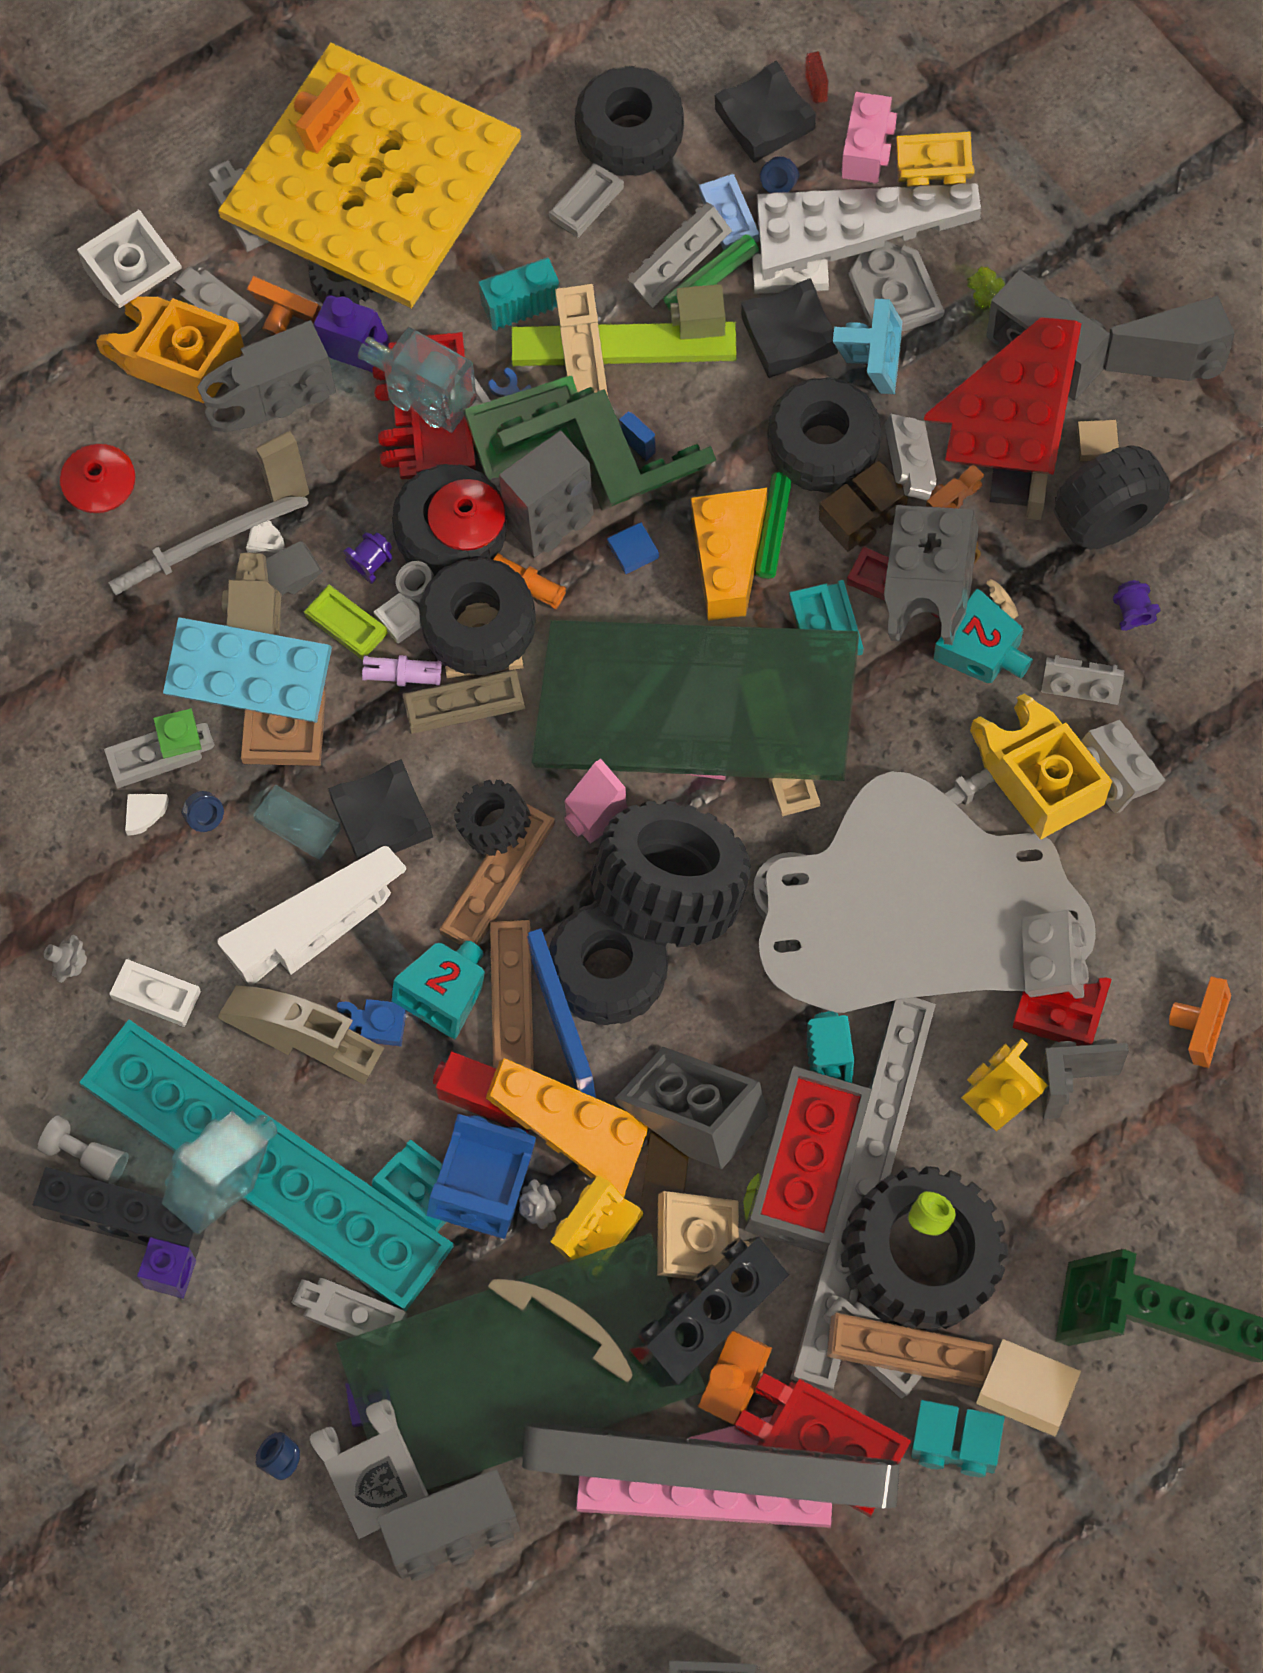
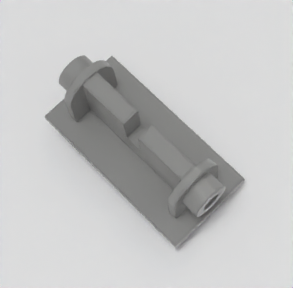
M1055 655V659L1047 658L1041 692L1119 704L1124 670L1117 669V665L1113 664V666L1090 662L1089 668L1081 667L1082 661L1061 658L1059 655Z

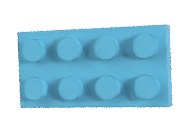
M178 617L163 694L317 723L332 647L322 643Z

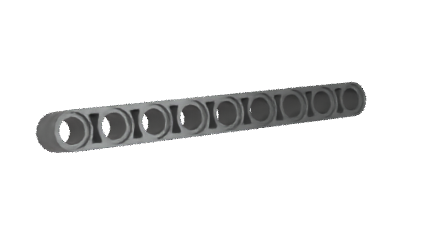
M549 1423L525 1424L522 1468L531 1471L872 1508L897 1507L900 1463L888 1459Z

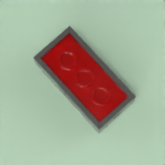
M796 1066L792 1067L786 1079L744 1231L816 1253H825L831 1243L872 1089Z

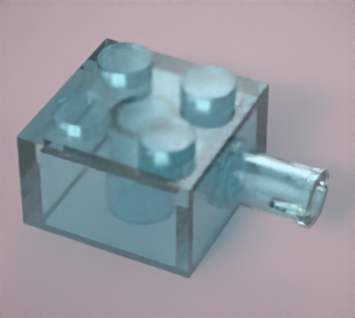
M407 327L392 349L375 341L372 337H368L365 340L368 346L362 344L359 349V359L385 372L388 395L391 402L404 411L410 409L421 415L423 420L434 428L442 427L452 433L464 417L463 410L470 408L477 399L473 362L410 327Z
M233 1111L220 1121L217 1119L211 1121L197 1140L192 1144L185 1142L174 1153L172 1157L174 1162L172 1171L165 1180L167 1188L162 1204L197 1234L201 1233L254 1189L269 1143L268 1140L277 1135V1128L274 1122L270 1120L262 1126L268 1119V1116L261 1114L248 1125Z

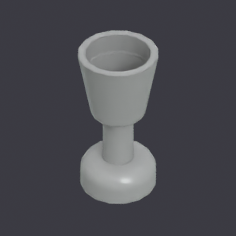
M59 1115L52 1118L40 1136L38 1150L45 1155L51 1156L57 1154L62 1149L80 1159V1166L96 1180L115 1185L124 1172L129 1154L97 1142H91L87 1145L69 1135L71 1126L65 1118Z

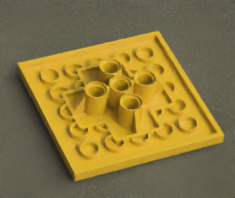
M330 43L219 208V215L221 219L412 309L520 141L521 130ZM337 72L350 77L360 102L318 154L305 148L295 127L302 114L295 111L294 101L296 96L302 91L318 97Z

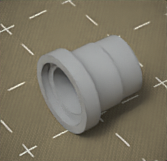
M421 561L409 562L399 570L396 576V587L404 597L413 599L420 605L424 589L428 582L434 578V574Z

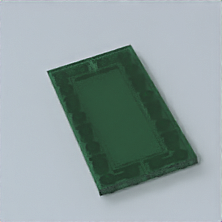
M551 620L532 764L534 768L589 770L601 758L611 771L845 781L859 642L858 631Z
M651 1233L514 1280L539 1286L564 1297L600 1324L619 1347L630 1367L633 1376L627 1383L592 1360V1357L600 1347L599 1343L531 1298L524 1310L521 1311L489 1289L336 1343L367 1440L379 1435V1432L370 1422L366 1414V1408L382 1400L390 1401L394 1409L397 1427L425 1489L428 1491L523 1457L525 1424L549 1423L603 1429L704 1393L706 1388L698 1366L679 1385L660 1388L630 1350L640 1339L637 1336L640 1329L654 1319L659 1321L668 1312L665 1308L667 1303L674 1298L667 1277L657 1275L658 1252ZM677 1326L675 1338L678 1344L682 1345L684 1335Z

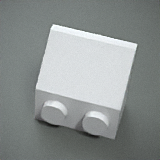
M140 210L77 249L83 269L103 296L119 308L181 269L180 263Z

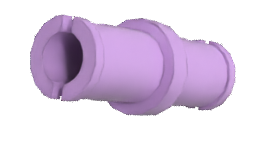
M399 655L398 659L364 656L363 681L397 682V686H405L406 682L436 684L440 686L441 661L407 660V656Z

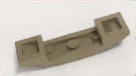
M493 1279L489 1284L488 1288L521 1311L524 1310L530 1299L533 1298L600 1344L592 1360L626 1383L633 1376L625 1357L611 1336L577 1305L547 1289L521 1281Z

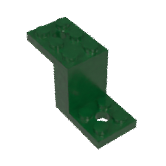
M593 387L571 395L572 398L567 400L568 404L559 407L557 401L538 408L536 413L532 414L533 418L525 422L522 416H518L500 424L501 427L497 428L498 433L491 440L496 455H499L567 427L574 446L590 463L591 487L601 511L702 470L717 460L711 446L701 450L699 444H695L671 456L673 459L671 463L665 464L664 459L661 458L638 470L605 389L595 393Z

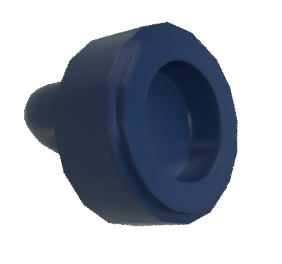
M776 156L770 159L760 172L761 184L769 193H788L796 185L799 178L796 165L790 159L783 156Z
M199 791L187 798L181 814L191 828L198 832H208L220 824L223 819L224 808L215 795L207 791Z
M276 1432L268 1436L262 1442L256 1454L257 1467L278 1480H285L290 1477L296 1470L300 1460L298 1445L282 1432Z

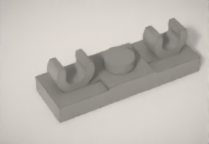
M707 202L703 207H698L695 210L696 213L688 221H684L682 227H679L653 252L649 259L642 261L643 265L628 275L629 278L627 280L651 308L732 232L731 228L710 203Z

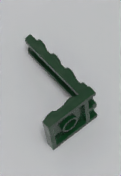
M1119 1249L1068 1262L1055 1342L1072 1346L1124 1335L1127 1319L1252 1362H1263L1262 1317L1134 1274L1137 1253L1126 1249Z

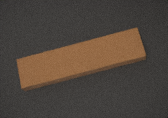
M527 804L531 816L528 817L531 824L530 827L524 828L527 832L525 838L519 837L517 839L519 844L515 848L512 845L508 846V852L501 854L497 850L495 856L486 855L439 929L441 935L460 945L464 941H472L479 946L490 928V922H494L554 827V818Z
M530 920L490 922L493 1067L496 1069L499 1061L505 1058L534 1071L532 962L527 940L528 933L531 932Z
M835 1313L831 1316L827 1357L978 1388L983 1387L990 1371L993 1345Z

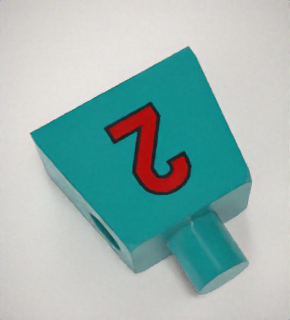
M979 589L975 590L967 602L966 615L955 633L953 645L944 644L942 637H940L935 645V661L985 683H992L1003 668L1021 679L1033 662L1031 657L1017 649L1022 640L1023 629L1021 625Z
M464 941L457 951L442 943H435L394 979L391 1001L455 1040L482 990L485 971L477 963L483 957V951L472 941Z

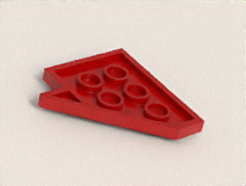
M1040 317L925 414L924 420L927 422L952 425L945 461L955 464L1054 475L1082 323L1076 320Z

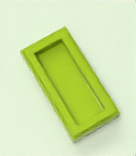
M328 585L304 611L305 617L361 660L364 659V656H368L388 634L387 627L331 585Z

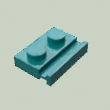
M844 580L829 586L823 584L789 592L790 604L809 667L845 659L846 656L856 653L857 656L863 654V644Z
M409 1140L406 1143V1147L401 1152H398L373 1178L372 1187L436 1232L445 1225V1221L426 1216L434 1183L437 1182L442 1163L412 1140Z

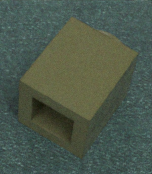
M722 284L677 288V303H670L672 326L679 325L681 340L725 336V309Z

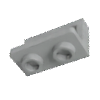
M1120 720L1090 730L1081 740L1112 780L1106 803L1114 813L1123 811L1132 799L1158 790L1166 781L1153 761L1149 759L1133 738L1131 732Z
M1069 910L1023 917L1022 936L1025 992L1031 998L1069 991L1075 999L1083 998L1084 984L1088 983L1089 980L1086 962L1082 959L1081 947L1086 946V932L1081 922L1078 923Z

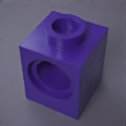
M150 1237L137 1277L146 1289L184 1299L197 1260L188 1247Z

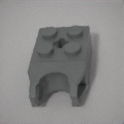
M311 320L241 348L243 356L224 363L206 375L197 387L205 406H207L205 415L213 431L219 432L251 428L276 417L283 418L292 414L295 409L310 403L317 404L323 402L330 395L336 393L329 357ZM221 382L227 385L228 389L216 398L208 396L207 389L211 384ZM232 406L235 410L234 417L228 422H218L214 419V413L219 408Z
M896 505L884 597L889 612L888 635L891 641H900L908 621L913 616L923 612H930L940 617L942 623L941 637L944 640V644L953 645L955 633L966 615L967 602L970 597L979 529L973 509Z

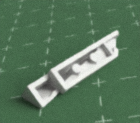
M383 846L218 939V945L249 987L255 985L280 962L289 974L292 975L383 905L391 894L387 885L404 873L406 866L388 846Z

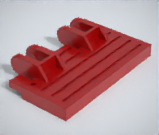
M463 333L406 337L403 342L388 343L390 361L407 360L378 363L372 369L374 379L376 378L380 381L408 379V381L380 384L375 387L374 394L378 400L394 401L396 427L409 425L413 427L381 431L378 435V441L380 445L386 447L414 445V448L382 452L380 454V464L388 468L399 467L401 480L411 479L416 473L441 464H460L476 470L473 440L463 413L464 409L470 408Z

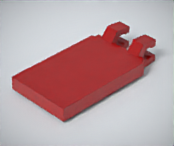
M763 1373L754 1393L778 1405L769 1423L743 1409L734 1428L750 1439L758 1441L757 1446L880 1458L899 1463L911 1443V1440L801 1379L798 1380L797 1384L791 1382L787 1386ZM848 1505L870 1518L875 1510L872 1507Z

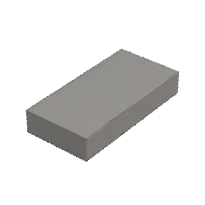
M593 163L550 210L549 218L579 238L624 188V182L608 170Z

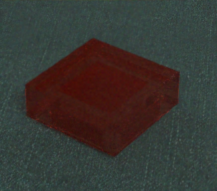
M820 52L808 53L805 57V77L812 100L815 104L827 102L829 81Z

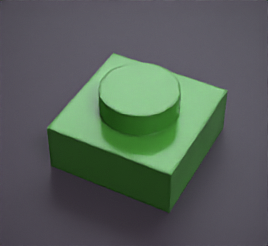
M192 708L154 718L164 759L202 749Z

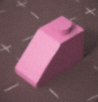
M601 758L592 765L565 800L566 817H564L567 826L577 837L582 834L590 844L603 835L605 827L608 826L609 821L616 814L627 808L625 786Z

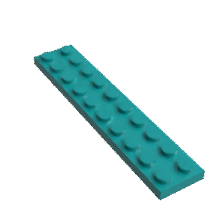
M129 1019L79 1082L81 1087L398 1309L408 1310L454 1247L453 1243Z

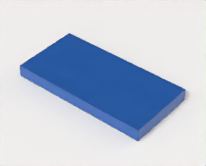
M538 929L529 932L527 940L531 962L575 1089L596 1098L593 1075L543 931Z

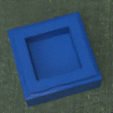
M628 411L619 419V425L627 444L647 461L656 453L655 433L632 412Z
M642 522L607 538L608 545L625 575L659 559V552Z

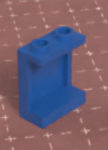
M457 1115L454 1131L437 1182L434 1183L426 1216L506 1239L530 1164L536 1138L528 1135L522 1129L516 1127L505 1128L491 1124L479 1116Z

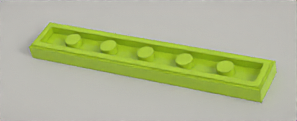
M725 322V336L683 340L680 338L679 325L672 326V323L598 325L603 364L736 361V322ZM560 326L512 327V365H565Z

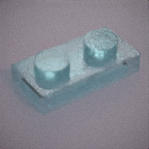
M276 784L253 814L256 822L318 860L341 830L340 823Z

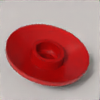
M93 444L77 450L66 460L60 474V486L66 500L75 508L88 513H104L119 507L131 495L136 481L135 469L130 458L119 448L107 444ZM94 470H102L97 476L89 475Z
M472 479L457 480L442 487L432 498L428 509L429 526L434 536L447 547L462 551L479 549L491 543L501 532L505 521L504 504L500 495L490 485ZM462 506H472L469 512H461L459 510Z

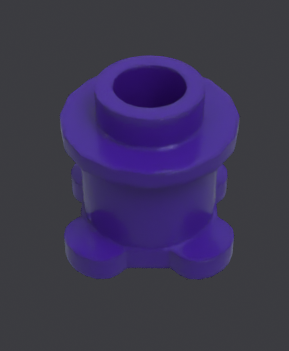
M365 532L362 536L363 541L354 550L347 547L343 552L346 555L345 561L372 584L376 580L373 573L384 562L392 561L393 557L390 553L392 546L381 534L375 533L372 535Z
M1132 580L1118 587V592L1113 596V601L1119 605L1124 619L1119 624L1121 630L1126 631L1157 621L1156 614L1161 610L1158 604L1151 603L1148 595L1150 593L1148 584Z

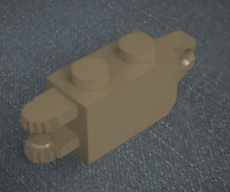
M240 553L235 580H229L228 590H224L222 594V611L227 613V626L280 636L282 594L268 582L267 563L264 554Z

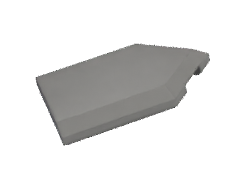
M885 241L884 247L860 253L848 273L870 328H872L875 299L891 300L903 321L902 332L937 321L945 313L918 250L905 245L901 247Z

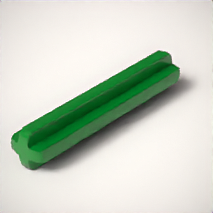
M748 234L743 235L665 295L663 301L668 310L671 311L670 303H677V288L716 285L758 253L759 248L755 240Z
M781 472L773 473L770 482L755 573L760 578L772 579L776 576L791 490V480Z

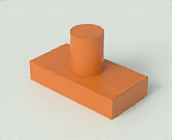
M337 72L318 97L305 91L300 92L296 96L294 109L302 114V116L295 124V127L307 150L318 154L360 102L349 76Z
M255 276L252 277L247 288L256 300L272 306L262 327L265 332L271 335L285 331L293 316L304 321L311 320L314 324L321 309L319 304Z
M1210 977L1201 1008L1174 1002L1171 1008L1169 1025L1194 1031L1188 1048L1193 1065L1210 1067L1231 999V992L1226 979Z
M733 1330L728 1335L716 1366L711 1370L710 1380L698 1408L735 1425L743 1409L745 1411L747 1409L772 1347Z

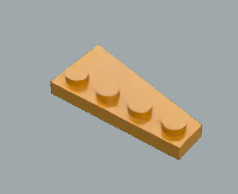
M505 1058L500 1060L486 1099L527 1130L531 1129L547 1141L545 1144L557 1153L561 1152L579 1166L578 1169L590 1178H596L600 1175L611 1182L624 1197L649 1127L629 1112Z

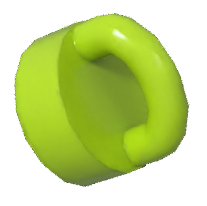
M924 1192L919 1195L908 1215V1221L914 1229L923 1234L939 1235L948 1230L956 1214L952 1204L944 1196L935 1192Z

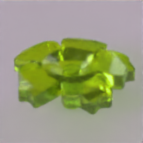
M981 266L978 268V272L967 278V287L976 291L973 293L975 305L981 309L987 305L991 307V300L1005 286L1004 280L1001 277L996 278V272L987 266Z

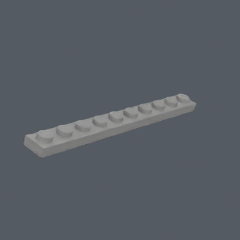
M916 997L898 999L892 1002L869 1087L872 1089L831 1243L824 1253L792 1371V1380L798 1381L801 1379L814 1387L827 1391L834 1389L841 1360L827 1357L830 1324L825 1321L823 1316L838 1297H842L854 1305L859 1295L858 1288L850 1290L846 1278L851 1274L849 1267H842L840 1254L846 1250V1245L841 1243L842 1233L849 1225L847 1219L853 1208L859 1204L861 1199L872 1188L891 1174L933 1017L935 1003Z

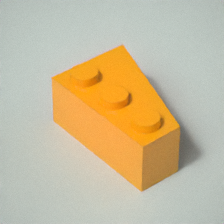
M767 488L691 498L692 523L708 621L746 616L767 505Z

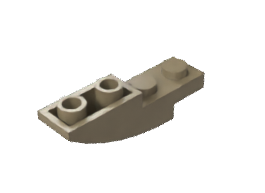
M236 986L218 1016L222 1021L288 1056L292 1049L296 1048L365 1085L384 1050V1047L350 1030L352 1019L314 1002L274 990Z

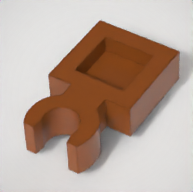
M975 465L970 466L958 480L953 478L945 486L943 484L937 485L932 491L930 498L926 500V507L960 508L966 497L973 495L983 486L980 480L984 477V474Z

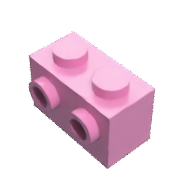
M855 92L843 152L842 178L878 183L881 165L888 166L891 144L886 143L887 134L894 135L897 113L891 112L892 97Z

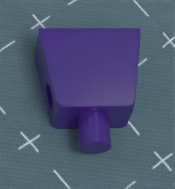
M327 296L313 325L329 358L373 372L372 369L375 365L381 364L389 347L390 339L378 313L371 308L353 303L347 297Z

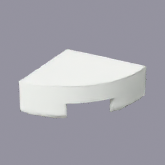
M266 521L250 529L246 546L247 553H261L266 557H270L285 549L282 535L271 524V521Z
M128 794L125 828L127 835H137L145 832L148 827L165 814L169 802L167 794Z

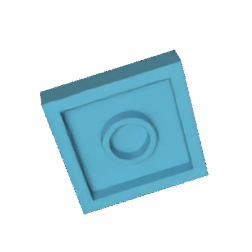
M875 299L872 328H868L869 326L863 323L851 322L847 323L846 327H834L833 343L846 363L868 364L867 374L880 394H895L903 321L890 299Z

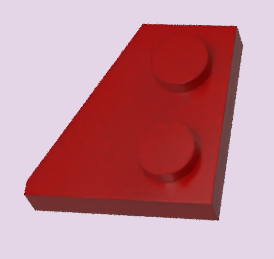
M1107 977L1098 978L1097 983L1084 984V997L1077 999L1069 991L1031 998L1023 991L1012 1028L1057 1042L1071 1041L1075 1042L1076 1046L1092 1045L1112 979Z

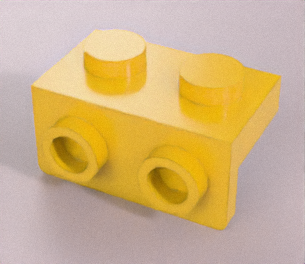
M971 132L896 137L898 182H907V187L929 186V181L944 180V185L966 184V179L973 177Z
M1020 1039L1011 1048L1006 1044L1000 1047L989 1059V1062L992 1064L989 1067L982 1063L968 1077L967 1081L971 1086L961 1097L996 1132L1039 1097L1048 1086L1018 1057L1028 1045L1023 1039Z
M598 1175L593 1183L586 1186L581 1192L578 1204L568 1218L563 1219L558 1224L555 1236L550 1242L566 1260L594 1278H598L643 1216V1211L640 1207L625 1199L611 1182Z

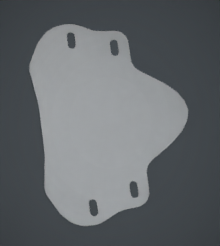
M891 771L876 776L862 787L848 808L834 840L827 850L815 855L780 858L770 865L766 874L768 913L759 938V953L763 968L776 987L794 999L830 1012L845 1013L889 1001L980 990L1025 991L1022 936L1023 917L1063 910L1076 912L1078 915L1077 922L1083 924L1086 932V946L1081 947L1082 959L1084 961L1093 951L1096 929L1089 905L1068 881L1062 868L1059 854L1050 839L1045 837L1040 840L1035 833L1003 836L988 834L979 828L951 799L928 781L910 773ZM1036 849L1043 854L1041 860L1020 862L1016 858L1017 852ZM804 873L809 878L808 883L803 885L786 886L782 882V877L789 874ZM797 940L800 942L801 948L797 951L780 953L775 951L774 944L778 941Z

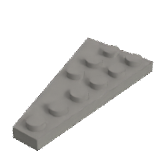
M978 183L757 194L763 281L775 278V272L792 267L794 272L807 269L808 262L822 258L832 262L885 246L886 240L900 236L903 241L916 238V232L933 228L941 231L980 220L981 205Z

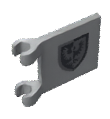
M388 1400L376 1402L366 1408V1414L372 1425L379 1432V1435L342 1453L338 1436L332 1427H326L310 1436L311 1444L326 1465L358 1539L381 1529L377 1517L429 1496L397 1427L394 1409Z

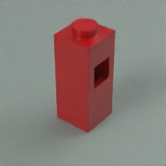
M452 1051L447 1062L441 1061L433 1078V1084L436 1085L435 1088L439 1100L506 1126L522 1129L528 1134L530 1129L524 1128L486 1099L496 1068Z

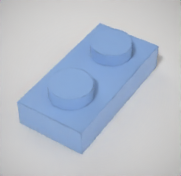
M734 174L699 185V194L704 205L707 202L713 205L732 230L720 242L723 250L745 234L751 236L755 242H759V231Z

